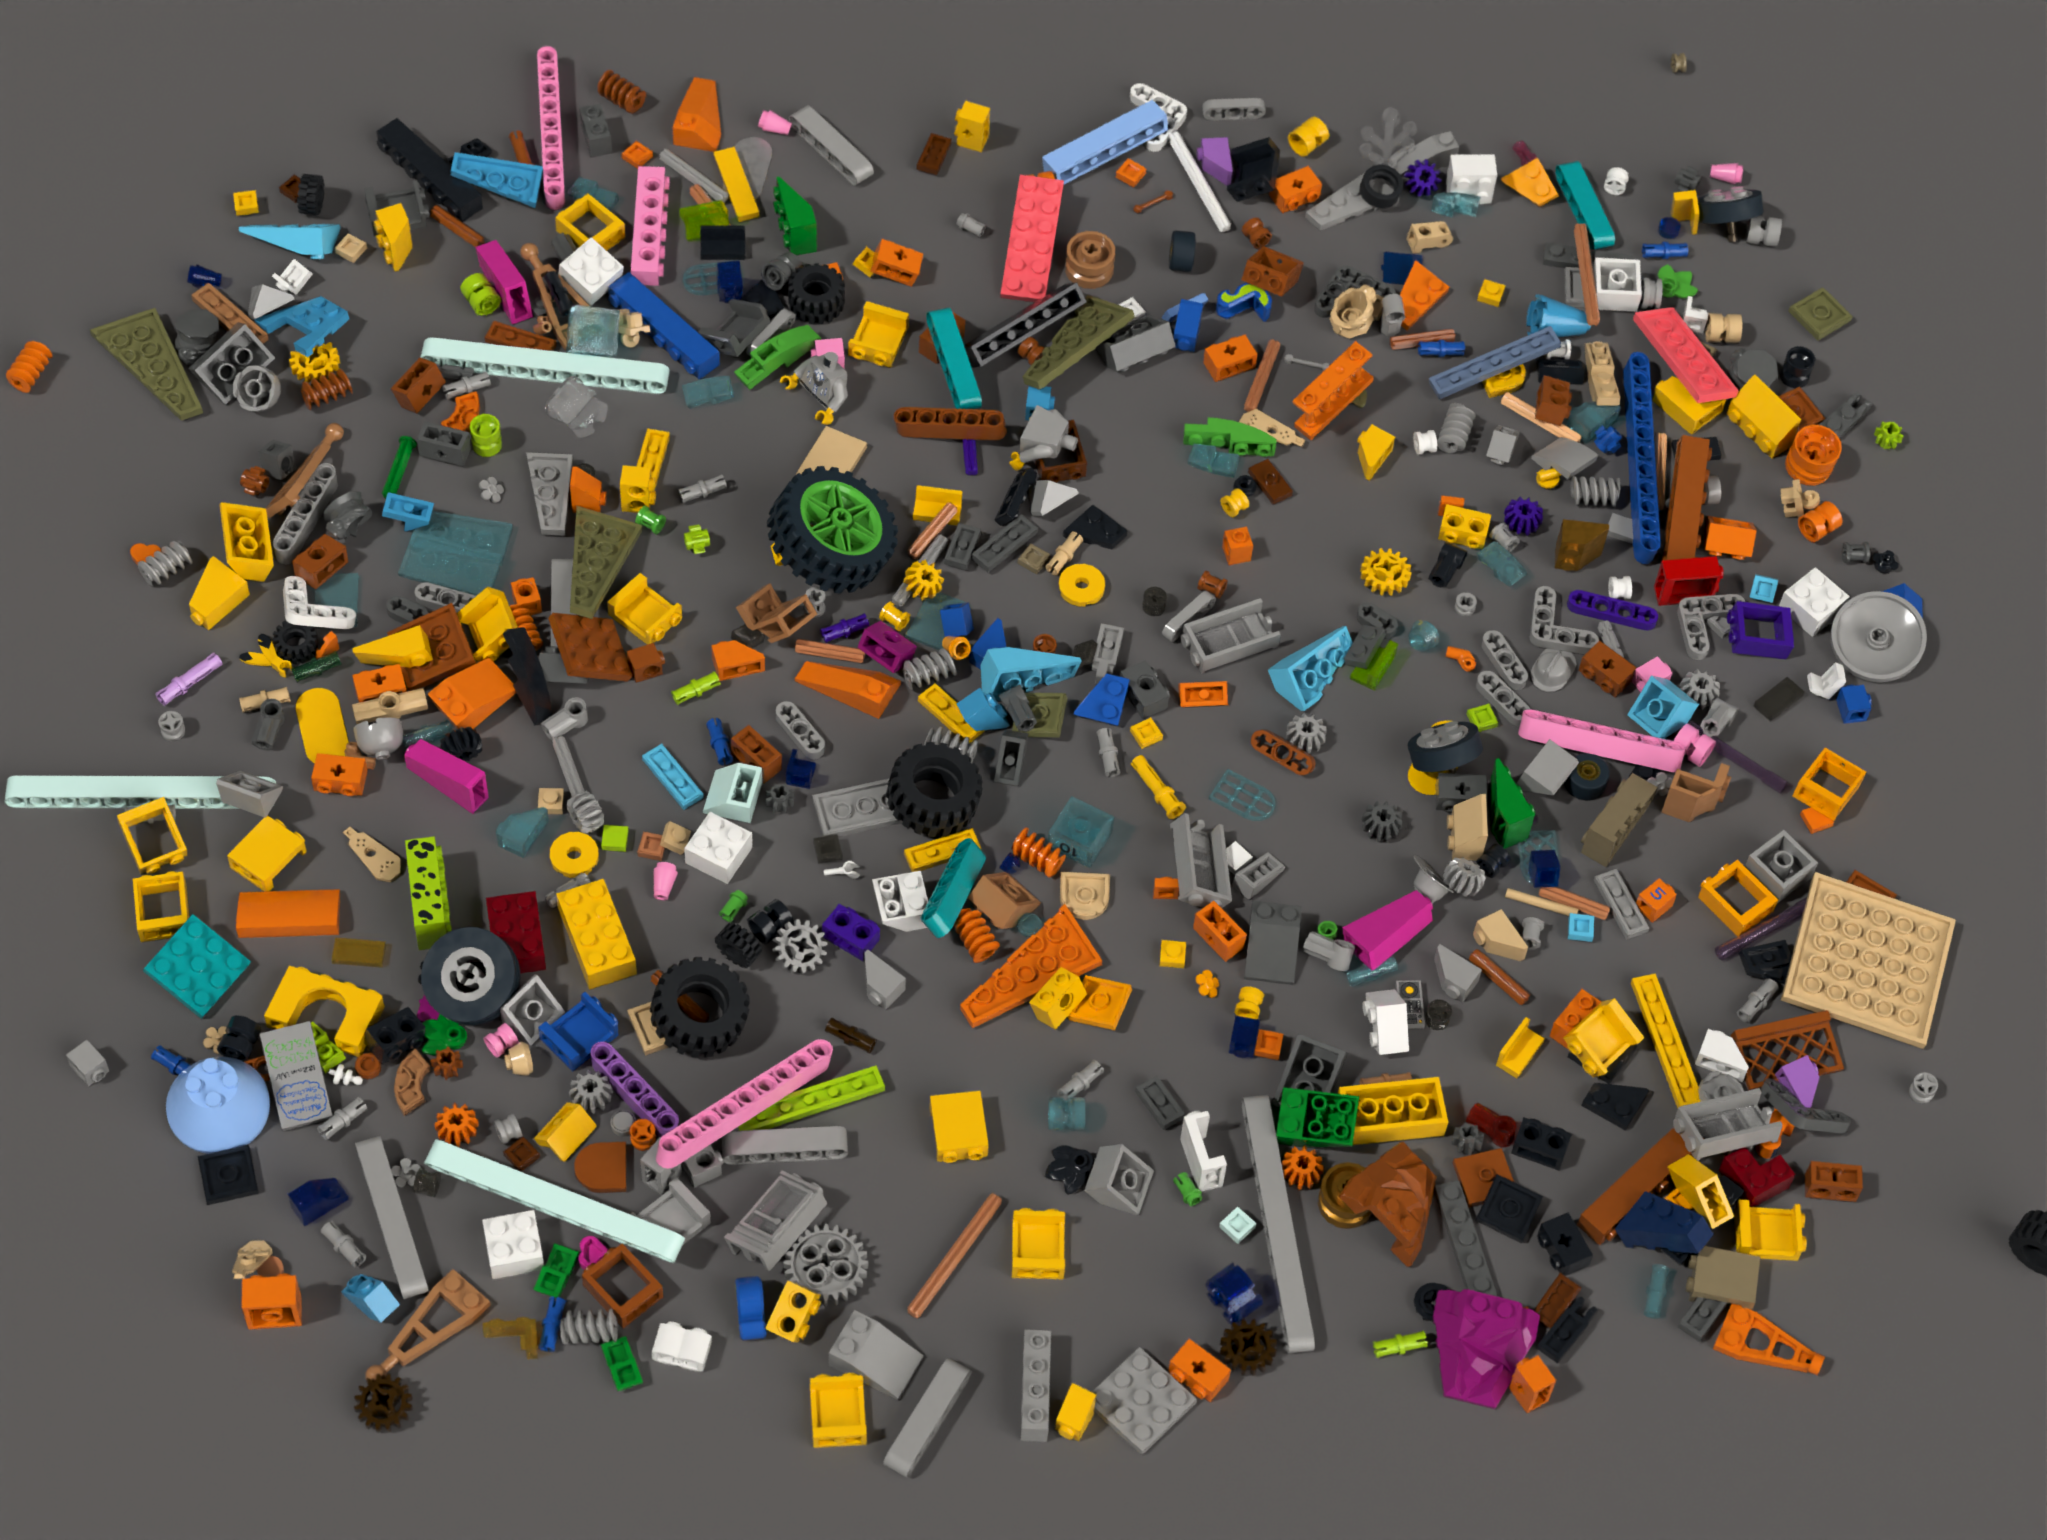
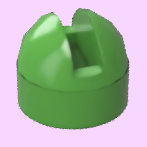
M1324 921L1318 926V934L1335 940L1338 934L1337 925L1332 921Z

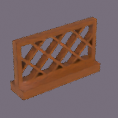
M1826 1010L1734 1030L1730 1037L1733 1038L1747 1065H1751L1750 1068L1748 1067L1744 1077L1748 1091L1757 1088L1761 1089L1765 1079L1769 1077L1778 1081L1775 1073L1772 1071L1777 1062L1783 1066L1789 1064L1780 1058L1784 1049L1786 1048L1798 1055L1796 1058L1798 1060L1807 1056L1803 1052L1808 1043L1821 1050L1816 1060L1808 1056L1810 1061H1813L1820 1068L1818 1069L1819 1076L1843 1071L1844 1066L1829 1024L1831 1020L1829 1011ZM1824 1030L1827 1038L1824 1046L1812 1039L1814 1032ZM1797 1036L1806 1041L1801 1051L1788 1044L1791 1037ZM1774 1041L1782 1046L1777 1056L1765 1049L1768 1042ZM1751 1046L1759 1051L1754 1061L1744 1055L1743 1047ZM1824 1052L1833 1057L1835 1066L1827 1067L1819 1062ZM1761 1054L1774 1060L1770 1070L1757 1063ZM1753 1068L1766 1074L1762 1082L1753 1083L1751 1076Z

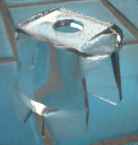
M570 376L546 401L545 409L549 417L565 422L578 438H582L595 433L592 427L594 421L601 423L605 421L608 405L594 398L596 392L584 386L580 378Z

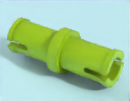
M713 671L698 680H690L689 684L671 691V694L674 695L672 697L675 703L679 705L695 696L697 698L702 696L703 692L720 686L721 683L716 672Z
M1424 1330L1403 1336L1396 1334L1394 1338L1373 1341L1372 1343L1373 1348L1378 1349L1374 1350L1376 1358L1395 1353L1403 1355L1405 1351L1428 1347V1343L1425 1341L1426 1334Z

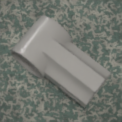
M1389 294L1382 300L1383 313L1380 332L1387 337H1392L1400 332L1401 323L1405 319L1402 297L1398 294Z
M578 697L571 698L565 703L563 709L543 721L541 728L550 740H553L555 737L562 736L573 728H581L587 724L588 713L585 701Z
M1716 698L1700 725L1703 729V734L1709 737L1718 736L1725 726L1729 727L1738 712V708Z
M1312 931L1305 940L1303 948L1305 953L1326 961L1329 967L1338 971H1348L1355 945L1344 940H1333Z

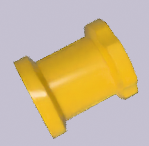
M890 601L882 608L879 619L881 621L886 620L895 626V630L900 632L908 624L910 614L908 612L903 613Z

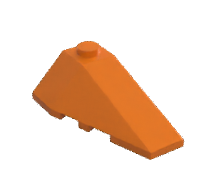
M694 77L675 118L673 145L715 152L721 138L716 84L714 80Z
M809 661L804 663L795 677V682L878 719L901 685L900 680L879 671Z

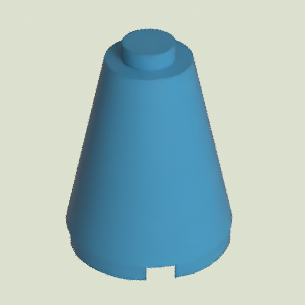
M1535 295L1536 301H1531L1529 305L1526 325L1530 326L1531 332H1527L1528 335L1549 326L1552 327L1557 337L1584 335L1591 328L1587 323L1586 312L1544 295Z

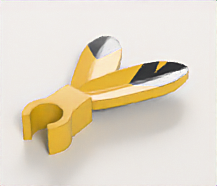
M260 634L258 637L262 653L246 652L239 656L240 660L245 664L272 666L282 677H286L285 670H282L283 668H290L293 671L291 662L277 656L271 639L265 634Z

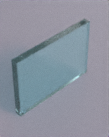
M334 574L315 590V605L353 609L356 612L354 627H357L359 574Z
M941 592L937 593L931 600L927 597L909 630L906 632V638L937 650L942 649V641L945 635L940 610L946 605L966 602Z

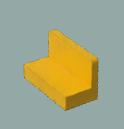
M1696 190L1673 193L1671 210L1672 222L1690 220L1692 234H1697L1699 221Z
M917 485L913 520L931 522L946 503L950 502L957 507V513L947 524L958 526L963 492Z
M1525 1017L1502 1048L1496 1063L1497 1067L1516 1079L1542 1046L1545 1039L1528 1028L1530 1019Z
M567 1102L534 1137V1140L539 1146L550 1147L561 1161H566L597 1125L580 1104Z

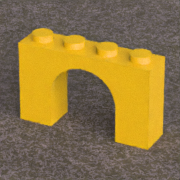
M289 965L264 1014L267 1028L276 1030L295 1025L300 1014L309 1004L318 1000H333L343 1005L347 1010L345 1018L334 1038L336 1046L344 1053L356 1057L362 1055L366 1047L364 1043L366 1029L378 1022L385 1008L382 995L375 990L358 988L350 982L342 983L325 974L317 975L311 973L304 967L296 968Z

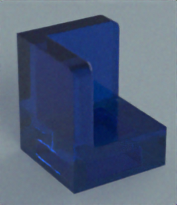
M792 749L786 770L787 785L810 789L816 763L798 759L797 749Z

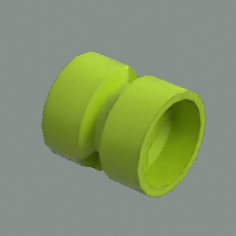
M483 273L472 274L462 282L460 290L477 315L485 316L491 314L500 306L501 297Z
M481 414L474 417L470 422L471 442L474 452L482 457L496 455L502 448L498 419L490 414Z

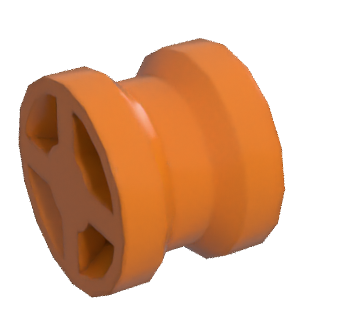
M639 1119L630 1127L631 1144L639 1151L649 1150L656 1142V1130L651 1121Z

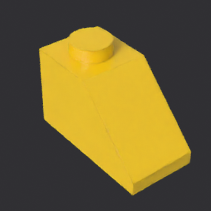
M1371 425L1367 431L1363 430L1357 440L1359 443L1358 456L1365 479L1369 481L1393 451L1395 436L1374 425Z
M1072 1383L1056 1420L1055 1430L1062 1437L1069 1440L1072 1438L1077 1441L1080 1440L1094 1415L1096 1394Z

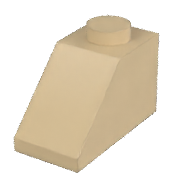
M1502 909L1476 922L1473 932L1474 939L1478 945H1482L1487 953L1517 961L1525 959L1528 946Z

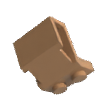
M770 583L764 585L736 607L746 626L752 631L757 629L768 636L769 639L767 641L770 643L791 636L817 615L806 594L782 603ZM802 602L809 612L796 618L788 615Z
M1721 763L1714 782L1677 769L1661 813L1691 822L1695 817L1705 812L1713 811L1717 801L1723 802L1731 780V776L1727 775L1730 766Z

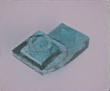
M578 177L567 191L568 195L575 200L589 193L609 211L620 200L618 193L600 189L596 181Z
M1438 193L1434 195L1431 211L1449 217L1453 216L1454 211L1476 217L1481 197L1466 193Z
M729 376L711 377L682 385L686 405L689 408L709 401L717 404L735 397Z
M1193 444L1188 458V464L1195 468L1234 478L1240 462L1239 454L1217 452L1216 446Z
M1493 541L1477 553L1478 560L1493 569L1495 577L1509 587L1527 575V571L1517 559L1496 541Z

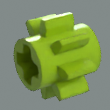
M1893 421L1882 422L1881 426L1876 427L1874 435L1877 437L1875 443L1879 444L1883 449H1896L1897 443H1901L1904 437L1900 434L1902 427H1899Z
M699 524L688 526L689 532L683 534L686 549H693L694 554L705 553V547L710 546L708 530H701Z

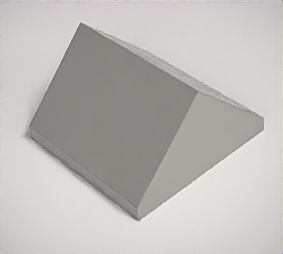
M1549 739L1523 772L1517 784L1521 787L1522 791L1554 795L1579 762L1574 756Z
M237 771L218 778L216 782L223 803L264 818L267 817L283 790V786L243 771Z
M534 974L500 1008L502 1024L506 1023L515 1035L529 1046L539 1038L538 1027L546 1021L551 1025L565 1013L564 1009L537 974Z

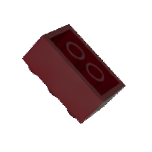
M536 891L487 897L486 903L490 932L503 939L512 948L519 962L520 974L546 970Z

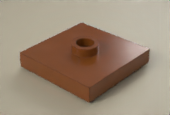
M1502 1148L1453 1159L1452 1163L1460 1181L1468 1208L1483 1204L1496 1174L1514 1182Z

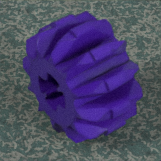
M1428 159L1423 160L1422 163L1420 160L1414 161V165L1410 164L1407 167L1409 172L1404 173V177L1409 179L1404 183L1405 186H1412L1409 190L1410 193L1417 190L1418 197H1421L1423 192L1426 196L1431 195V191L1435 192L1438 190L1436 184L1441 183V179L1436 177L1441 171L1433 170L1436 163L1428 166ZM1425 175L1426 180L1420 181L1419 176Z
M1519 496L1517 501L1512 499L1504 511V522L1506 525H1509V531L1516 530L1517 535L1524 532L1527 536L1530 534V531L1536 533L1538 527L1543 522V508L1538 507V501L1531 502L1530 497L1523 500Z

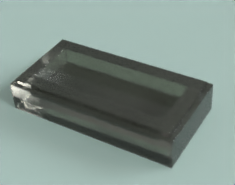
M1786 677L1756 700L1753 706L1771 722L1803 697L1804 691L1790 678Z

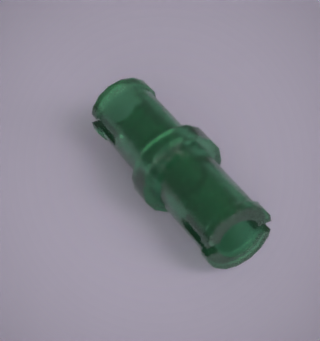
M334 651L318 659L315 657L311 658L310 662L291 668V671L298 683L316 674L320 676L322 672L340 666L342 663L337 651Z

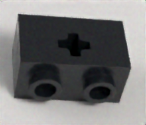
M1569 1212L1541 1223L1537 1239L1543 1249L1546 1248L1550 1255V1263L1555 1270L1567 1276L1590 1265L1593 1254Z

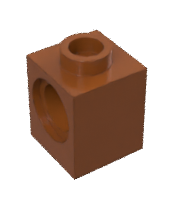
M654 643L627 651V661L636 683L663 674L662 665L665 664V659L662 651H657Z

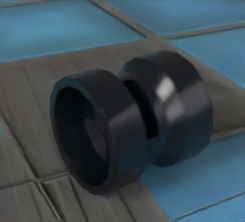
M1499 844L1492 845L1487 851L1488 854L1481 855L1476 861L1477 865L1480 866L1479 868L1484 870V875L1490 878L1495 877L1499 873L1500 868L1506 867L1511 861L1509 853Z

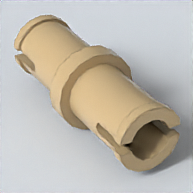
M1071 532L1063 545L1057 547L1056 554L1045 566L1048 572L1054 567L1052 575H1058L1066 562L1072 560L1073 553L1083 542L1081 535L1075 540L1077 533Z
M284 687L268 692L262 690L260 694L240 697L242 712L260 709L261 704L267 699H276L280 703L291 702L288 688Z

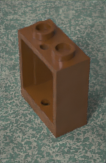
M1074 419L1067 421L1069 422L1068 435L1078 438L1076 448L1072 451L1075 462L1045 467L1043 458L1034 459L1040 480H1050L1057 483L1058 481L1076 480L1086 477L1087 461Z

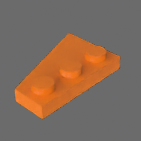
M1416 260L1400 293L1405 312V319L1402 321L1401 327L1406 331L1449 290L1448 285Z

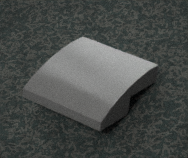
M1560 437L1532 455L1531 459L1543 469L1554 468L1566 479H1570L1596 462L1598 454L1579 442Z

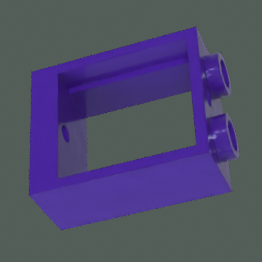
M1736 601L1733 608L1728 611L1727 623L1730 624L1728 640L1732 644V653L1787 659L1794 648L1790 608ZM1744 619L1774 622L1775 640L1745 636Z

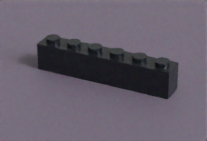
M398 118L376 131L379 149L391 156L396 165L403 167L410 178L416 179L424 191H429L435 201L439 204L442 203L451 215L464 222L483 209L481 194L468 182L451 176V166Z
M1078 283L1062 285L965 344L964 347L971 368L985 365L1085 304L1087 301Z

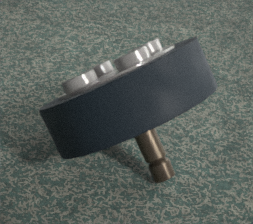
M1743 186L1732 187L1729 191L1711 190L1709 194L1697 198L1699 207L1698 222L1709 224L1726 223L1728 242L1737 241L1736 221L1751 219L1760 216L1764 212L1762 192L1744 189Z
M1451 721L1424 729L1413 736L1407 744L1413 767L1422 772L1447 770V773L1457 774L1456 767L1471 762L1483 751L1478 727L1470 722Z

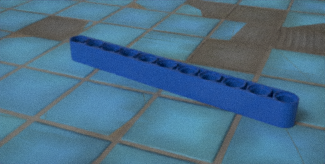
M1634 352L1630 355L1623 369L1634 558L1639 563L1649 564L1654 560L1661 545L1649 358L1644 353Z

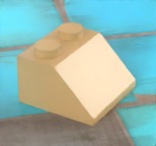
M1480 794L1454 805L1452 814L1447 815V829H1451L1447 848L1452 850V860L1463 857L1466 860L1477 861L1483 855L1488 837L1486 794Z

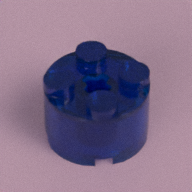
M1234 1262L1208 1279L1205 1284L1209 1291L1207 1297L1214 1306L1220 1305L1223 1308L1224 1312L1222 1314L1230 1325L1232 1322L1239 1323L1263 1305L1260 1293L1256 1296L1253 1293L1255 1285L1240 1266L1236 1265L1234 1267Z

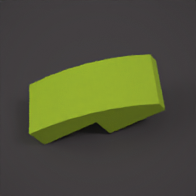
M312 1021L311 1026L321 1068L327 1073L330 1069L344 1061L346 1057L343 1051L329 1040L326 1032Z

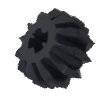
M460 727L457 730L453 729L451 733H446L445 737L440 740V746L442 750L463 761H470V759L476 758L478 753L482 751V740L476 729Z

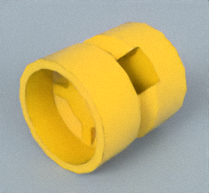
M1310 117L1301 126H1298L1288 134L1290 147L1296 154L1302 157L1307 156L1316 147H1319L1329 139L1326 125L1317 117Z

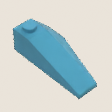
M298 224L281 225V227H278V225H247L239 227V232L302 255H310L311 259H323L324 254L333 252L340 232V224H311L301 227Z
M1342 626L1283 658L1269 668L1268 672L1276 692L1300 711H1305L1316 703L1323 695L1322 690L1326 684H1330L1333 680L1332 675L1336 669L1345 662L1344 658L1353 644L1347 627Z
M1012 647L988 649L980 665L982 690L986 694L991 693L996 701H1000V694L1019 684L1027 693L1033 691V687L1039 684L1051 685L1074 677L1082 660L1080 657Z

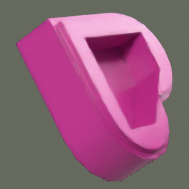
M586 1236L580 1242L579 1264L581 1268L585 1270L588 1265L596 1264L608 1251L594 1236Z

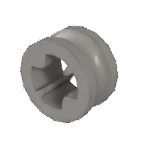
M1460 593L1456 598V612L1462 616L1472 615L1476 609L1477 599L1471 593Z

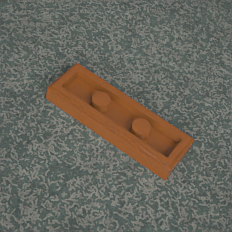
M493 321L485 336V342L494 345L554 351L557 346V341L497 321Z

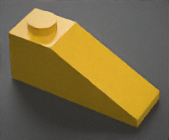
M420 625L352 648L355 656L363 664H400V667L411 668L424 665L426 662L433 660L428 636Z

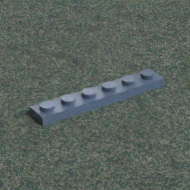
M1549 326L1429 378V384L1440 400L1561 348V341L1552 327Z

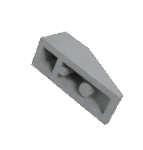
M1451 131L1430 136L1390 159L1388 166L1396 169L1402 178H1404V173L1409 172L1407 167L1410 164L1414 165L1416 160H1420L1422 163L1423 160L1428 159V166L1436 163L1433 170L1449 166L1451 155H1458L1459 146Z

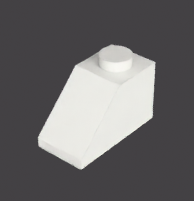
M1708 1029L1695 1065L1713 1072L1720 1071L1724 1075L1729 1074L1737 1081L1743 1082L1748 1065L1733 1038L1726 1036L1721 1031Z

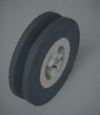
M477 927L455 929L440 937L428 951L421 971L422 988L429 1004L442 1016L463 1025H480L498 1018L501 1015L500 1008L518 991L521 977L519 962L512 948L494 933ZM469 960L482 961L486 968V976L481 969L465 962ZM469 973L475 975L473 979L467 977ZM456 976L460 983L470 989L477 990L470 993L461 992L456 985Z

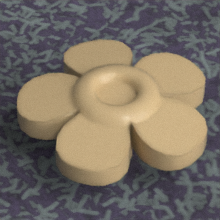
M220 1027L218 1033L216 1028H208L206 1030L208 1038H205L203 1041L204 1047L207 1049L213 1047V1052L220 1054L217 1051V1047L222 1036L226 1034V1027Z

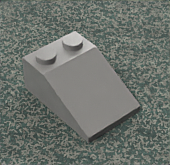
M856 1310L853 1311L829 1352V1366L843 1373L863 1375L864 1384L896 1400L900 1399L923 1359L921 1353L878 1321Z

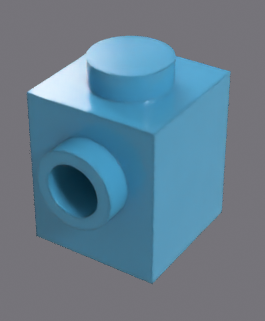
M1028 386L1025 420L1029 421L1036 405L1046 410L1054 409L1055 397L1051 396V387L1046 386L1039 390Z

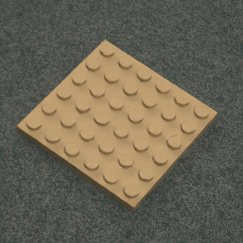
M1815 872L1808 892L1781 1001L1816 1013L1828 1010L1831 1018L1924 1049L1929 1036L1956 920Z

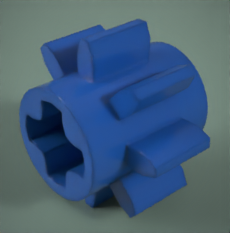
M1602 425L1595 432L1597 438L1594 440V443L1603 453L1611 451L1614 454L1621 447L1619 441L1622 439V436L1613 426L1605 428Z

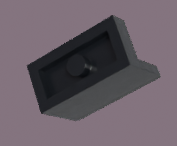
M700 226L701 260H745V226Z

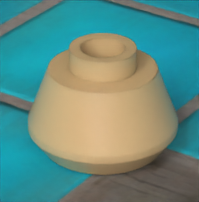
M519 1042L508 1049V1055H504L507 1070L512 1069L513 1074L529 1076L533 1072V1063L528 1044Z

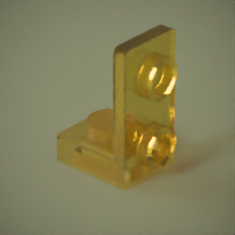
M520 1317L512 1321L492 1319L489 1322L483 1323L485 1338L520 1336L521 1350H526L527 1360L538 1359L536 1319Z

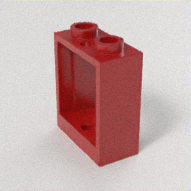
M1717 556L1662 560L1654 584L1658 606L1677 605L1682 599L1687 597L1715 595L1719 591L1720 579H1723L1724 576L1723 567L1719 565Z

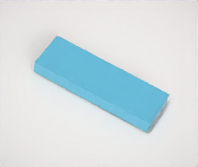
M663 744L642 755L644 763L683 810L704 798L703 792Z

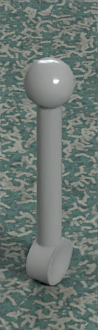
M1287 354L1284 359L1287 364L1294 362L1322 368L1323 371L1330 366L1329 363L1320 364L1297 359L1291 354Z

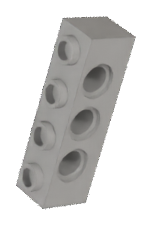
M1024 1331L1020 1441L1047 1442L1051 1331Z

